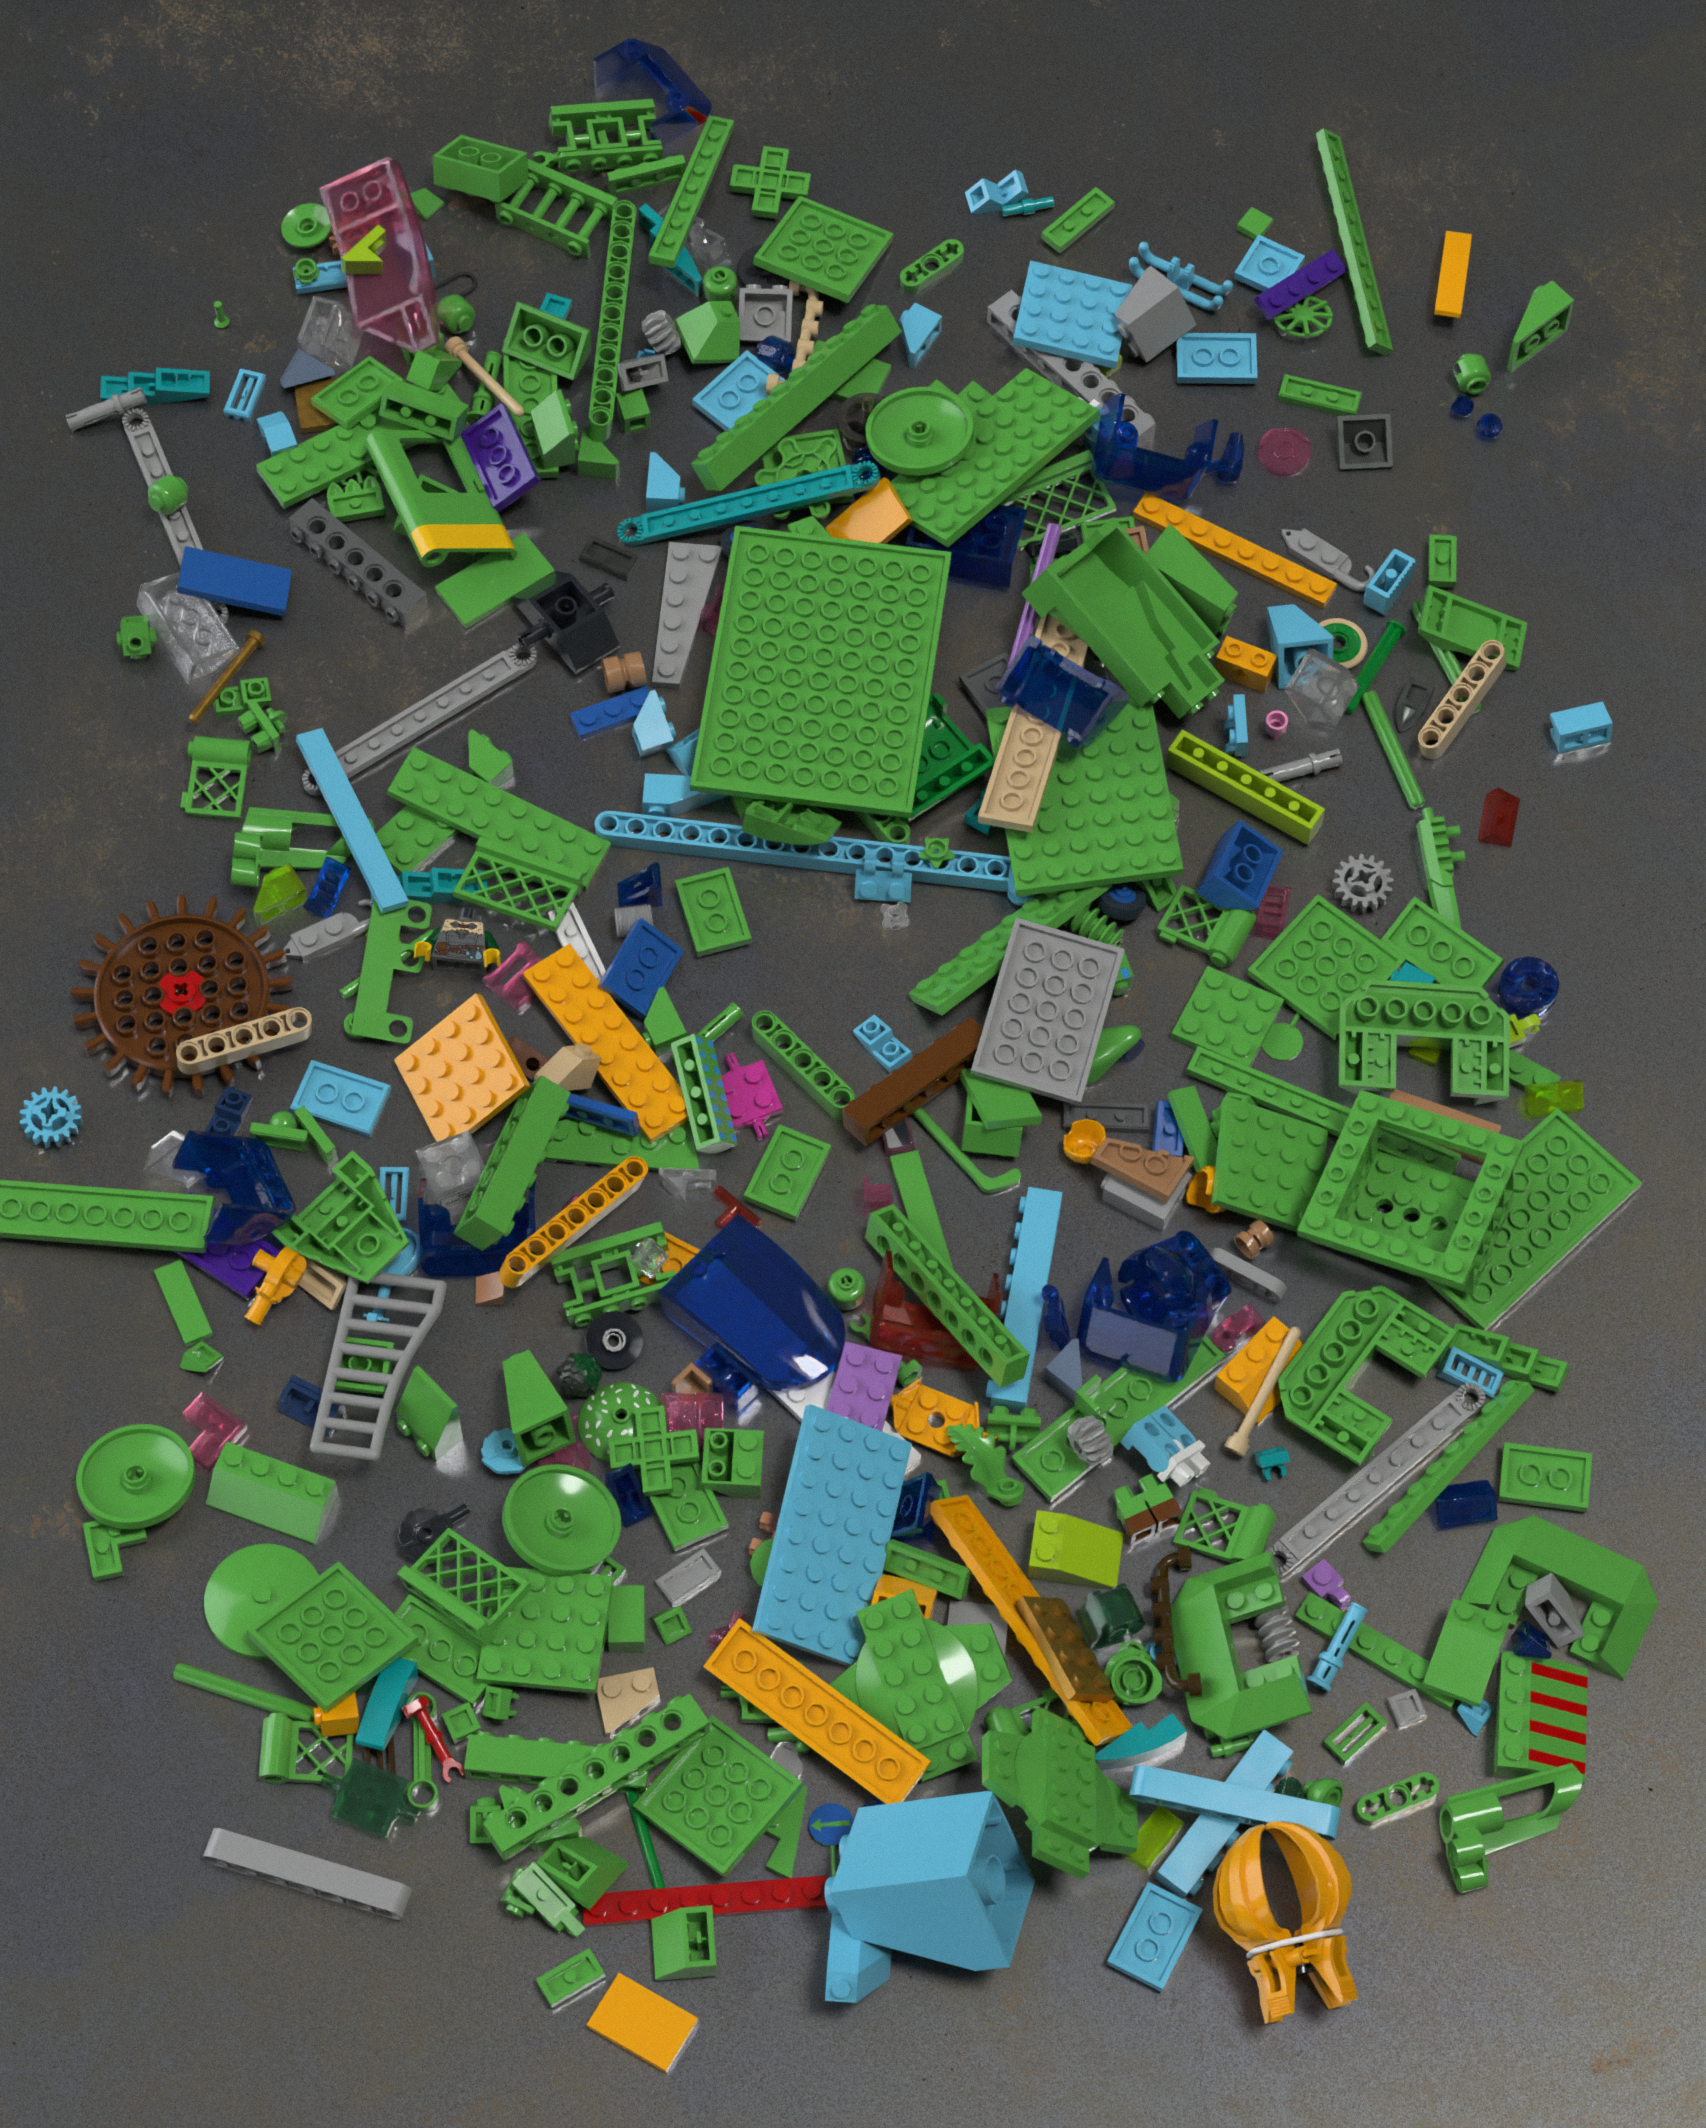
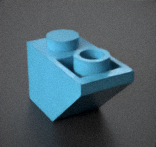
M656 690L649 692L632 728V735L640 757L671 747L674 741L673 738L676 737L672 722L667 723L664 715L667 712L665 701L662 696H657Z

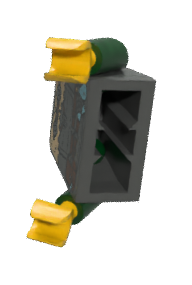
M468 907L460 909L458 919L446 918L442 926L437 927L425 941L417 942L414 948L413 958L425 956V961L429 962L432 954L433 970L486 975L488 964L496 963L497 967H501L500 948L491 932L485 931L484 922L475 921L476 911Z

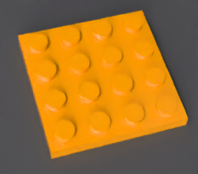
M477 993L394 1059L436 1142L468 1131L469 1137L531 1087L482 995ZM449 1147L445 1148L442 1152L449 1153Z

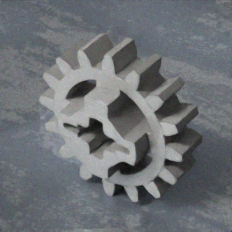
M1363 854L1359 855L1358 860L1349 856L1348 864L1341 861L1339 870L1335 869L1332 888L1336 889L1335 898L1342 897L1341 905L1351 904V911L1353 912L1357 907H1361L1362 913H1366L1367 907L1377 911L1378 903L1384 906L1387 897H1391L1394 879L1390 878V868L1383 870L1384 861L1375 863L1373 855L1369 857V860H1365ZM1350 873L1351 877L1347 879V882H1344L1346 876ZM1381 884L1380 890L1377 893H1375V889H1377L1378 885Z

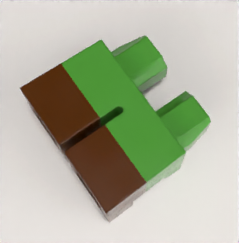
M1149 1474L1138 1481L1142 1493L1136 1496L1132 1494L1128 1485L1114 1491V1499L1117 1505L1116 1516L1121 1520L1126 1530V1537L1130 1545L1154 1535L1155 1530L1159 1533L1181 1522L1183 1513L1166 1483L1160 1484L1153 1474Z

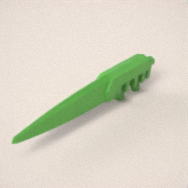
M1427 807L1422 809L1424 820L1419 821L1416 827L1432 907L1434 911L1461 929L1453 884L1454 866L1452 863L1464 862L1466 858L1464 850L1451 852L1448 838L1461 836L1459 825L1446 827L1444 816L1434 817L1433 808Z

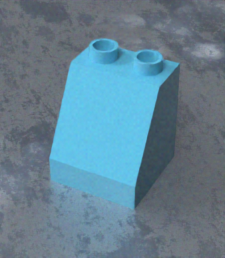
M991 1791L858 1808L850 1834L843 1835L840 1839V1863L836 1875L829 1877L825 1883L827 1907L832 1914L841 1915L851 1937L973 1971L1010 1967L1035 1879L996 1795Z

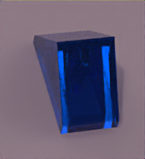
M654 862L617 883L619 908L642 906V904H650L651 907H663L660 863Z
M631 1463L604 1475L605 1486L609 1489L618 1505L621 1521L625 1527H629L652 1515Z

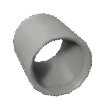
M650 904L614 909L618 938L626 937L635 921L639 918H643L653 926Z

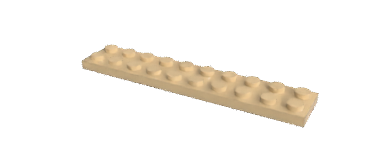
M1049 614L1043 619L1040 618L978 814V823L1030 833H1033L1090 649L1086 642Z

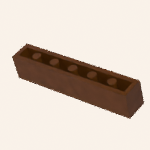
M972 1017L963 1023H958L952 1031L942 1038L933 1041L920 1054L912 1056L906 1064L890 1072L888 1077L877 1085H872L856 1100L848 1102L842 1109L844 1128L861 1143L868 1146L959 1080L962 1069L972 1068L983 1027Z

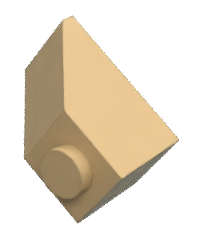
M577 1043L574 1046H564L535 1074L534 1080L542 1075L567 1091L591 1088L601 1057L593 1053L591 1047L582 1043Z

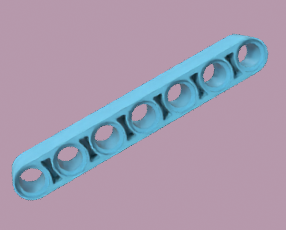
M1145 1765L1134 1766L1129 1797L1136 1801L1252 1826L1264 1824L1266 1828L1267 1823L1275 1821L1300 1823L1314 1830L1327 1841L1336 1840L1341 1809L1333 1805Z

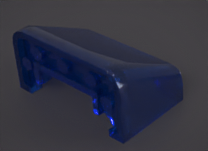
M1030 633L994 689L1001 695L999 701L1012 709L1016 705L1067 736L1065 740L1078 749L1082 745L1088 747L1119 715L1131 698L1117 684L1110 680L1106 681L1102 677H1097L1060 655L1055 649L1043 645L1041 639Z

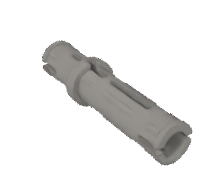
M138 387L120 395L116 393L106 401L67 414L66 418L71 431H75L118 413L122 415L126 410L147 403L143 389Z
M1336 748L1317 755L1310 753L1306 758L1259 770L1258 772L1279 783L1310 773L1317 775L1321 770L1343 765L1341 755L1338 756L1340 750Z

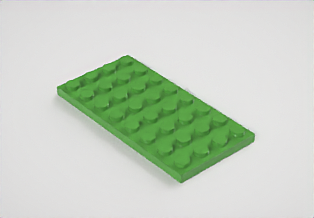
M1025 368L972 413L974 437L969 450L962 459L953 466L937 473L920 476L899 474L890 482L913 519L910 525L949 547L1101 418L1099 409Z
M1558 1108L1521 1140L1524 1141V1149L1514 1170V1201L1474 1294L1424 1279L1478 1329L1488 1330L1641 1187L1642 1182ZM1436 1222L1431 1226L1435 1231H1443L1447 1227L1442 1222Z

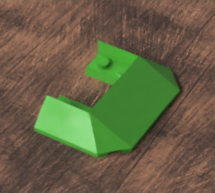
M1368 979L1354 994L1340 1004L1338 1087L1357 1096L1360 1090L1394 1092L1396 1090V1047L1451 1050L1450 1096L1474 1098V1105L1509 1098L1510 1016L1502 1007L1499 1008L1489 998V994L1482 987Z
M1385 1286L1372 1287L1371 1290L1355 1292V1290L1342 1292L1278 1378L1285 1418L1359 1466L1374 1456L1377 1443L1391 1426L1393 1419L1349 1391L1378 1352H1381L1420 1378L1425 1379L1434 1366L1439 1368L1457 1331Z
M1535 1515L1495 1527L1460 1601L1511 1619L1508 1627L1514 1629L1525 1606L1527 1585L1553 1573L1568 1594L1591 1604L1582 1623L1584 1636L1574 1641L1568 1655L1624 1680L1659 1604L1644 1566Z
M1272 1551L1188 1578L1171 1605L1174 1650L1181 1679L1188 1680L1189 1673H1200L1202 1697L1190 1698L1189 1692H1185L1191 1721L1202 1728L1216 1733L1227 1741L1313 1713L1301 1662L1297 1655L1245 1672L1241 1671L1230 1624L1286 1606Z

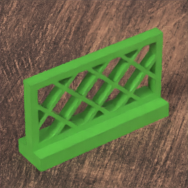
M1090 450L1039 470L995 507L998 508L1019 551L1027 548L1030 541L1044 539L1046 527L1041 526L1044 515L1060 520L1058 525L1062 528L1061 533L1080 526V522L1093 521L1116 511V506L1093 463L1094 457ZM1090 472L1094 480L1093 487L1090 488L1078 484L1079 476ZM1064 484L1072 487L1069 497L1066 498L1053 493L1055 486ZM1075 489L1090 494L1086 505L1071 500ZM1040 494L1048 497L1044 508L1029 503L1031 496ZM1092 496L1104 499L1107 507L1096 509L1089 506ZM1050 499L1066 504L1062 514L1047 509ZM1014 503L1024 507L1020 518L1010 515L1006 506ZM1068 506L1084 510L1082 516L1078 519L1065 516ZM1027 508L1041 513L1038 524L1023 519ZM1020 525L1034 529V536L1023 541L1018 533Z
M480 836L476 843V851L453 890V897L557 932L576 896L579 897L583 890V872ZM480 862L490 866L492 870L478 874L475 867ZM508 872L516 875L517 879L503 882L500 874ZM495 876L499 884L485 888L481 880ZM534 881L542 884L543 887L529 891L526 883ZM477 882L480 888L479 891L473 893L463 890L465 885ZM521 885L524 893L511 897L507 889ZM560 890L568 893L565 898L555 900L551 892ZM503 891L506 898L496 902L491 900L489 895ZM547 894L550 902L536 906L533 898ZM528 900L532 907L522 911L516 909L514 904ZM554 909L557 914L554 921L542 918L540 913Z
M450 1528L446 1529L411 1568L404 1565L397 1573L408 1591L486 1645L495 1637L492 1632L494 1628L532 1588L529 1582ZM451 1539L457 1543V1551L443 1553V1547ZM474 1555L477 1557V1565L463 1567L464 1557ZM457 1559V1569L443 1571V1561ZM437 1563V1573L426 1575L421 1573L428 1564ZM497 1570V1579L483 1581V1571ZM477 1573V1583L463 1585V1575ZM457 1577V1587L443 1588V1579ZM514 1583L519 1585V1588L513 1594L503 1595V1585ZM497 1587L498 1597L483 1599V1589ZM477 1591V1601L463 1602V1593ZM498 1605V1610L490 1619L483 1616V1607Z

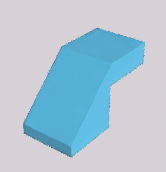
M1016 169L998 184L982 178L965 192L971 214L974 215L1001 210V206L1016 204L1029 194L1023 173Z
M282 411L256 419L265 444H268L272 457L284 451L297 448V442L290 423Z

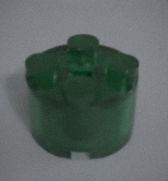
M1126 1583L1119 1584L1105 1593L1097 1590L1088 1594L1084 1598L1086 1603L1075 1611L1092 1648L1094 1646L1096 1650L1111 1648L1125 1642L1124 1635L1129 1632L1133 1636L1144 1628L1146 1623Z

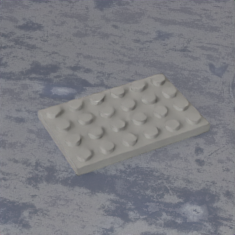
M1016 917L970 1074L1080 1106L1125 949Z

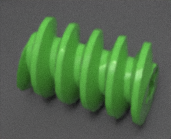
M1092 902L1063 923L1066 927L1070 926L1072 933H1079V936L1116 947H1121L1122 937L1125 930L1121 929L1115 933L1116 922H1112L1107 926V915L1102 916L1100 919L1097 918L1100 909L1095 908L1090 912L1089 908Z

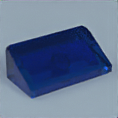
M1523 1621L1511 1636L1514 1655L1543 1659L1551 1658L1552 1654L1548 1637L1527 1621Z

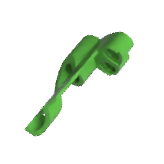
M249 807L241 831L235 832L230 885L259 887L260 868L337 870L352 853L343 836L329 850L290 847L291 832L295 829L307 825L339 827L332 814ZM368 818V820H369V822H370V824H371V826H372V828H373V830H374V829H375V825H374L372 819H371V818Z
M1572 1763L1447 1797V1803L1443 1804L1440 1811V1833L1443 1841L1446 1843L1448 1863L1455 1885L1460 1893L1490 1886L1487 1868H1490L1485 1855L1557 1829L1562 1812L1567 1811L1576 1801L1583 1783V1775ZM1554 1782V1795L1545 1810L1504 1821L1498 1797Z

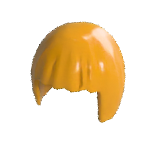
M1205 1166L1197 1171L1186 1192L1187 1203L1203 1207L1206 1212L1213 1214L1226 1210L1225 1208L1211 1204L1215 1166Z

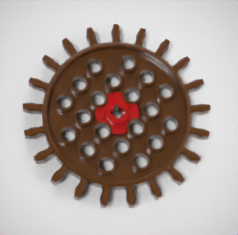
M180 894L176 903L177 915L161 918L159 917L157 906L152 900L146 901L147 915L151 921L135 928L129 918L123 913L119 914L117 917L120 928L126 933L124 937L114 944L98 933L94 936L95 945L107 953L102 964L80 959L78 962L80 972L95 976L96 981L94 988H71L72 998L75 1001H94L95 1011L74 1016L76 1029H81L99 1024L102 1034L84 1044L86 1052L90 1056L110 1045L116 1052V1055L104 1066L106 1075L112 1077L126 1062L137 1068L131 1081L132 1088L136 1092H139L148 1074L164 1077L162 1090L164 1098L168 1099L171 1098L175 1078L192 1077V1085L197 1097L204 1096L202 1075L217 1070L221 1073L223 1081L229 1087L234 1086L233 1072L228 1067L229 1064L196 1074L188 1075L181 1072L177 1065V1047L186 1040L291 1009L289 1005L271 1003V992L294 989L292 976L269 979L267 969L287 961L284 949L261 956L257 947L271 937L270 929L265 925L250 937L245 936L239 931L247 919L246 909L242 907L233 915L228 924L215 919L218 912L216 897H210L205 913L202 916L187 914L188 904L185 895ZM204 938L213 939L208 945L199 943ZM176 941H182L185 943L180 948L171 947V945ZM149 944L157 946L153 951L147 952L143 950ZM236 959L244 961L240 966L234 967L230 965ZM205 963L215 964L210 970L201 968ZM178 966L187 967L182 973H175L173 971ZM151 969L159 971L155 976L145 975ZM121 973L131 974L125 980L117 979V976ZM238 984L246 986L244 990L239 992L232 990ZM211 987L218 989L212 995L204 993L206 989ZM153 994H158L161 996L160 999L157 1001L152 1002L147 1000V998ZM129 997L133 999L127 1005L119 1004V1001L123 998ZM240 1009H245L248 1011V1013L242 1017L234 1015L235 1012ZM213 1012L220 1014L215 1020L206 1018L208 1014ZM182 1016L191 1017V1020L187 1023L178 1022V1019ZM155 1019H160L163 1021V1023L157 1027L149 1025L150 1022ZM125 1023L135 1024L130 1030L121 1029ZM269 1029L265 1032V1034L268 1036H275L278 1034L276 1031L272 1029ZM242 1037L237 1042L244 1045L252 1040ZM158 1044L166 1046L160 1052H154L151 1050L155 1045ZM217 1045L213 1046L210 1050L214 1053H219L224 1048ZM187 1054L183 1059L185 1061H193L197 1056ZM258 1055L245 1058L246 1062L258 1070L261 1067Z

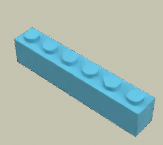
M1264 1729L1225 1782L1272 1792L1275 1788L1271 1783L1277 1774L1281 1777L1284 1776L1293 1764L1289 1758L1294 1751ZM1200 1814L1157 1871L1154 1878L1182 1899L1188 1893L1194 1896L1205 1882L1200 1878L1205 1870L1208 1869L1212 1872L1222 1859L1218 1855L1222 1847L1225 1845L1230 1848L1240 1835L1236 1831L1240 1823Z

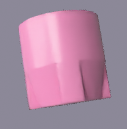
M1278 710L1270 712L1266 717L1265 734H1268L1273 740H1279V737L1286 733L1287 715Z

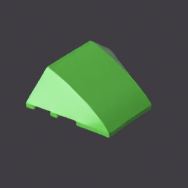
M760 799L758 802L753 801L747 808L741 830L770 841L795 845H815L828 842L840 828L842 822L816 806Z

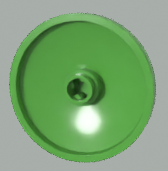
M934 387L907 388L889 395L876 405L866 423L867 445L872 456L885 468L904 475H928L953 466L967 453L974 437L973 418L967 405L956 395Z
M135 1424L113 1430L91 1445L79 1463L76 1485L84 1508L97 1521L119 1529H139L155 1525L169 1518L183 1506L193 1490L196 1468L188 1445L175 1432L157 1425Z
M544 1465L523 1474L511 1487L502 1511L504 1532L515 1552L531 1566L554 1575L573 1576L594 1570L611 1555L621 1531L620 1511L609 1489L592 1474L569 1465Z
M257 1544L234 1552L214 1570L205 1590V1615L214 1637L226 1649L238 1656L251 1660H271L247 1636V1629L319 1576L316 1569L297 1551L277 1544Z

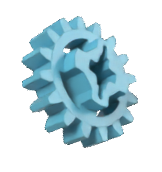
M55 1086L52 1092L49 1093L43 1087L42 1094L39 1096L32 1092L33 1100H24L23 1103L26 1109L19 1112L22 1119L20 1124L22 1129H25L24 1132L27 1139L33 1137L35 1145L44 1141L45 1148H49L51 1142H55L56 1146L60 1147V1140L62 1139L71 1142L69 1134L78 1135L77 1125L83 1124L82 1117L80 1116L82 1109L80 1105H77V1098L75 1096L70 1097L66 1089L60 1094ZM60 1104H62V1105H64L65 1107H67V1109H66V1108H61V1107H60ZM33 1123H35L38 1127H42L43 1129L39 1130L34 1126Z

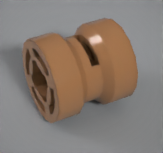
M1261 1220L1254 1221L1250 1224L1249 1230L1241 1231L1234 1236L1238 1249L1250 1260L1259 1255L1260 1249L1268 1248L1275 1242L1272 1232Z

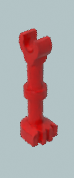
M424 1695L401 1709L406 1719L416 1714L427 1735L425 1737L427 1744L431 1743L443 1767L441 1772L442 1778L446 1783H449L451 1779L448 1776V1770L452 1767L456 1768L462 1776L465 1774L464 1767L459 1762L454 1761L441 1738L444 1736L441 1729L437 1730L426 1709L429 1707L430 1702L427 1696Z

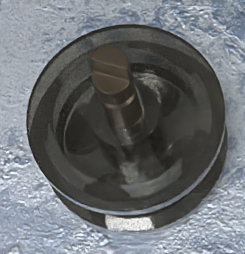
M859 393L851 396L841 405L838 412L840 440L842 446L851 454L873 457L867 445L866 423L870 413L885 397L875 393Z

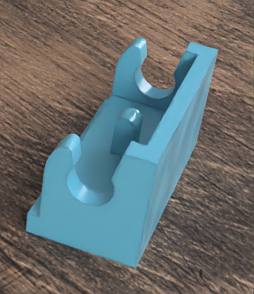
M1603 701L1550 713V720L1554 727L1550 728V732L1557 746L1558 753L1611 741L1613 722Z

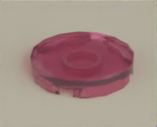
M1283 427V429L1276 430L1277 428H1274L1265 433L1258 445V459L1269 473L1289 477L1299 474L1307 467L1311 458V447L1308 438L1301 431L1291 427Z

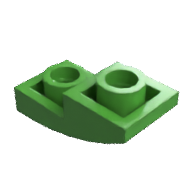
M268 678L240 680V686L225 687L214 701L216 718L245 713L249 710L248 703L254 699L260 708L271 704L272 699Z

